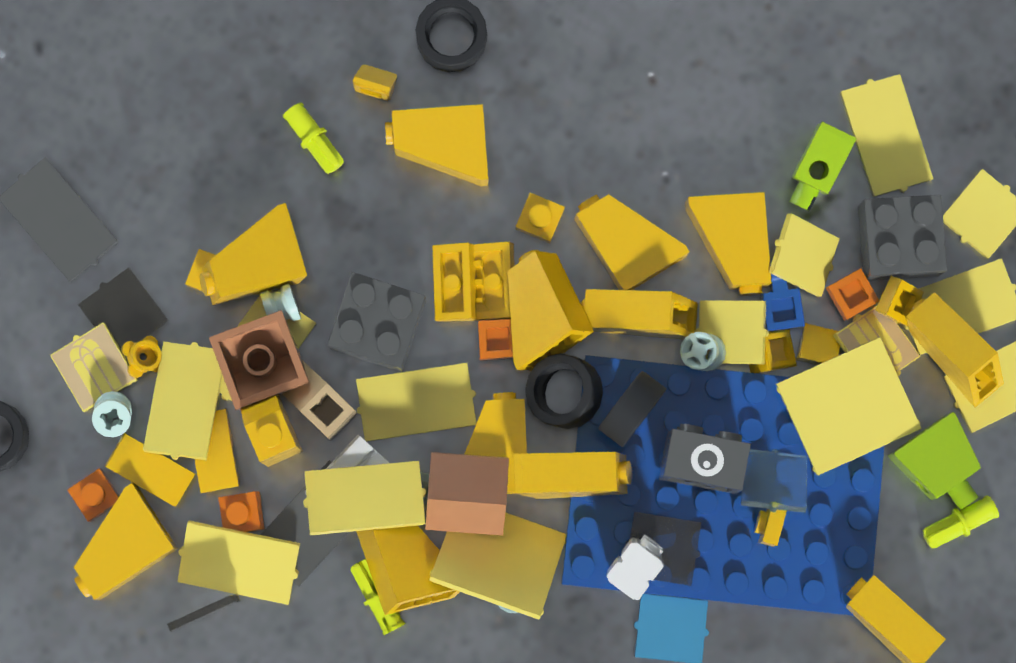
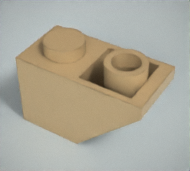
M302 360L309 383L282 394L331 441L351 421L357 412Z

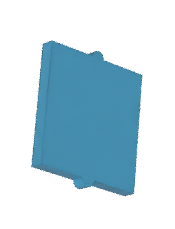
M643 594L640 598L638 621L634 623V627L637 629L634 657L702 663L704 639L709 634L708 629H706L708 601Z

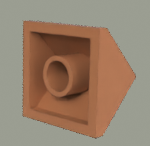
M282 310L209 337L235 410L309 383L299 350Z
M431 452L425 530L503 536L507 504L509 458Z

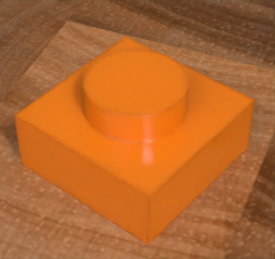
M861 268L826 287L844 321L880 301Z
M511 319L478 321L480 360L512 359Z
M101 468L67 489L88 522H92L110 510L119 497V494Z
M259 491L218 497L222 527L243 532L265 529Z

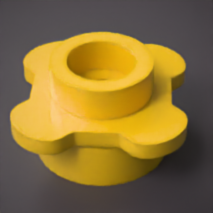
M146 336L142 341L135 343L127 341L123 344L122 353L127 356L129 363L127 371L130 376L139 378L148 371L158 372L162 353L158 346V340L155 337ZM141 353L146 355L145 360L140 359Z

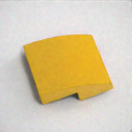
M510 241L471 244L467 242L432 245L435 321L511 319L507 271L515 266L514 243Z

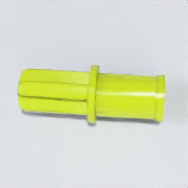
M302 102L295 104L283 114V118L301 139V147L303 149L307 148L325 173H332L342 166L344 160L326 137L327 130L324 127L320 128Z
M986 495L961 510L957 508L952 509L951 515L925 527L922 530L923 537L930 548H937L962 534L967 537L970 535V530L994 518H998V509L991 497Z
M366 559L354 564L351 567V572L366 599L363 604L365 606L369 605L383 631V635L406 624L399 612L388 615L384 614Z

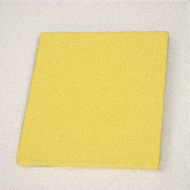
M881 337L776 384L777 392L781 395L813 466L812 470L817 476L922 429Z
M505 513L503 536L447 531L434 568L430 571L429 581L539 620L544 613L543 608L563 546L566 544L567 534L509 513Z

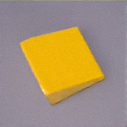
M362 65L353 78L354 90L385 101L391 100L397 81V74L369 65Z
M805 323L796 360L819 365L839 356L840 345L833 337L839 331Z
M790 329L769 332V335L765 337V364H749L750 373L760 374L797 366Z

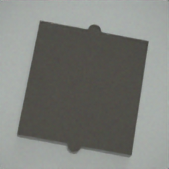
M129 267L108 283H100V289L78 304L94 327L103 322L107 325L121 351L125 342L133 341L135 343L142 341L144 337L151 335L169 321Z
M634 512L630 539L637 537L641 540L645 534L663 547L661 555L664 567L654 580L692 586L695 560L700 557V552L697 548L701 522Z
M238 594L222 598L168 623L169 630L173 632L239 603L240 598Z

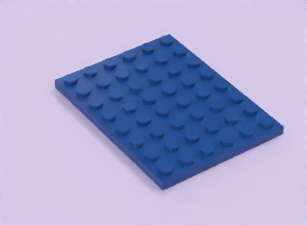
M585 355V361L596 369L601 378L603 396L600 408L594 417L577 428L575 452H618L626 455V461H630L632 467V482L627 484L628 494L570 497L562 585L621 591L608 581L607 571L617 556H621V551L632 537H637L641 540L645 534L663 547L661 555L664 567L653 581L649 580V587L644 592L646 594L854 616L846 608L847 604L851 601L846 594L861 577L868 582L873 576L885 445L817 476L812 470L813 466L781 395L777 392L776 384L790 377L721 369L701 371L684 365ZM644 371L663 385L666 391L627 443L621 447L598 428L638 374ZM680 424H689L703 427V435L715 437V434H719V431L742 435L741 442L751 444L743 490L732 494L659 480L667 433L672 429H677V426H680ZM770 504L787 508L778 546L774 547L758 543L760 534L754 532L760 510L766 511L767 506Z

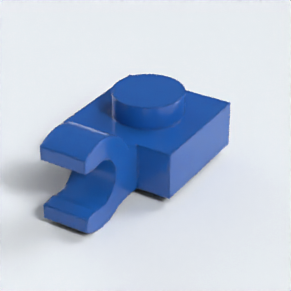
M771 274L772 283L769 285L771 292L760 294L761 301H766L765 329L776 331L805 326L800 288L788 290L787 281Z

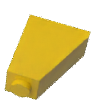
M483 104L391 111L392 122H385L386 144H394L396 156L479 186H488Z
M765 192L688 197L685 202V210L728 289L739 290L740 296L762 294V288H767L772 283L771 273H769L770 256Z
M596 194L578 206L580 212L576 214L575 221L618 290H634L686 258L690 252L685 244L609 194L601 199Z
M286 203L277 205L211 258L202 268L203 273L200 274L201 288L205 296L210 295L212 305L260 294V292L266 290L280 289L282 285L290 283V286L296 285L307 276Z
M531 250L523 254L519 258V263L507 271L513 362L517 370L532 371L534 366L545 357L565 353L594 332L557 253Z
M586 289L585 299L581 302L593 331L599 333L684 340L685 337L696 330L698 302L672 291Z
M935 292L927 299H920L913 304L908 315L905 316L910 333L966 399L976 408L1004 384L998 352Z
M515 392L494 393L493 400L485 401L464 454L509 458L507 494H516L514 454L527 453L525 399H516Z
M279 394L240 409L244 427L259 462L269 467L303 452Z
M618 452L514 454L515 493L536 499L628 494L627 484L632 482V467L630 461H626V455Z
M131 483L124 488L74 565V569L78 574L74 578L75 583L86 598L92 595L94 600L103 599L178 549L138 485Z
M418 525L356 531L385 615L452 599L460 593V591L429 581L430 571L434 568L440 550Z
M875 575L868 582L861 577L846 594L851 599L846 608L902 663H925L946 640Z

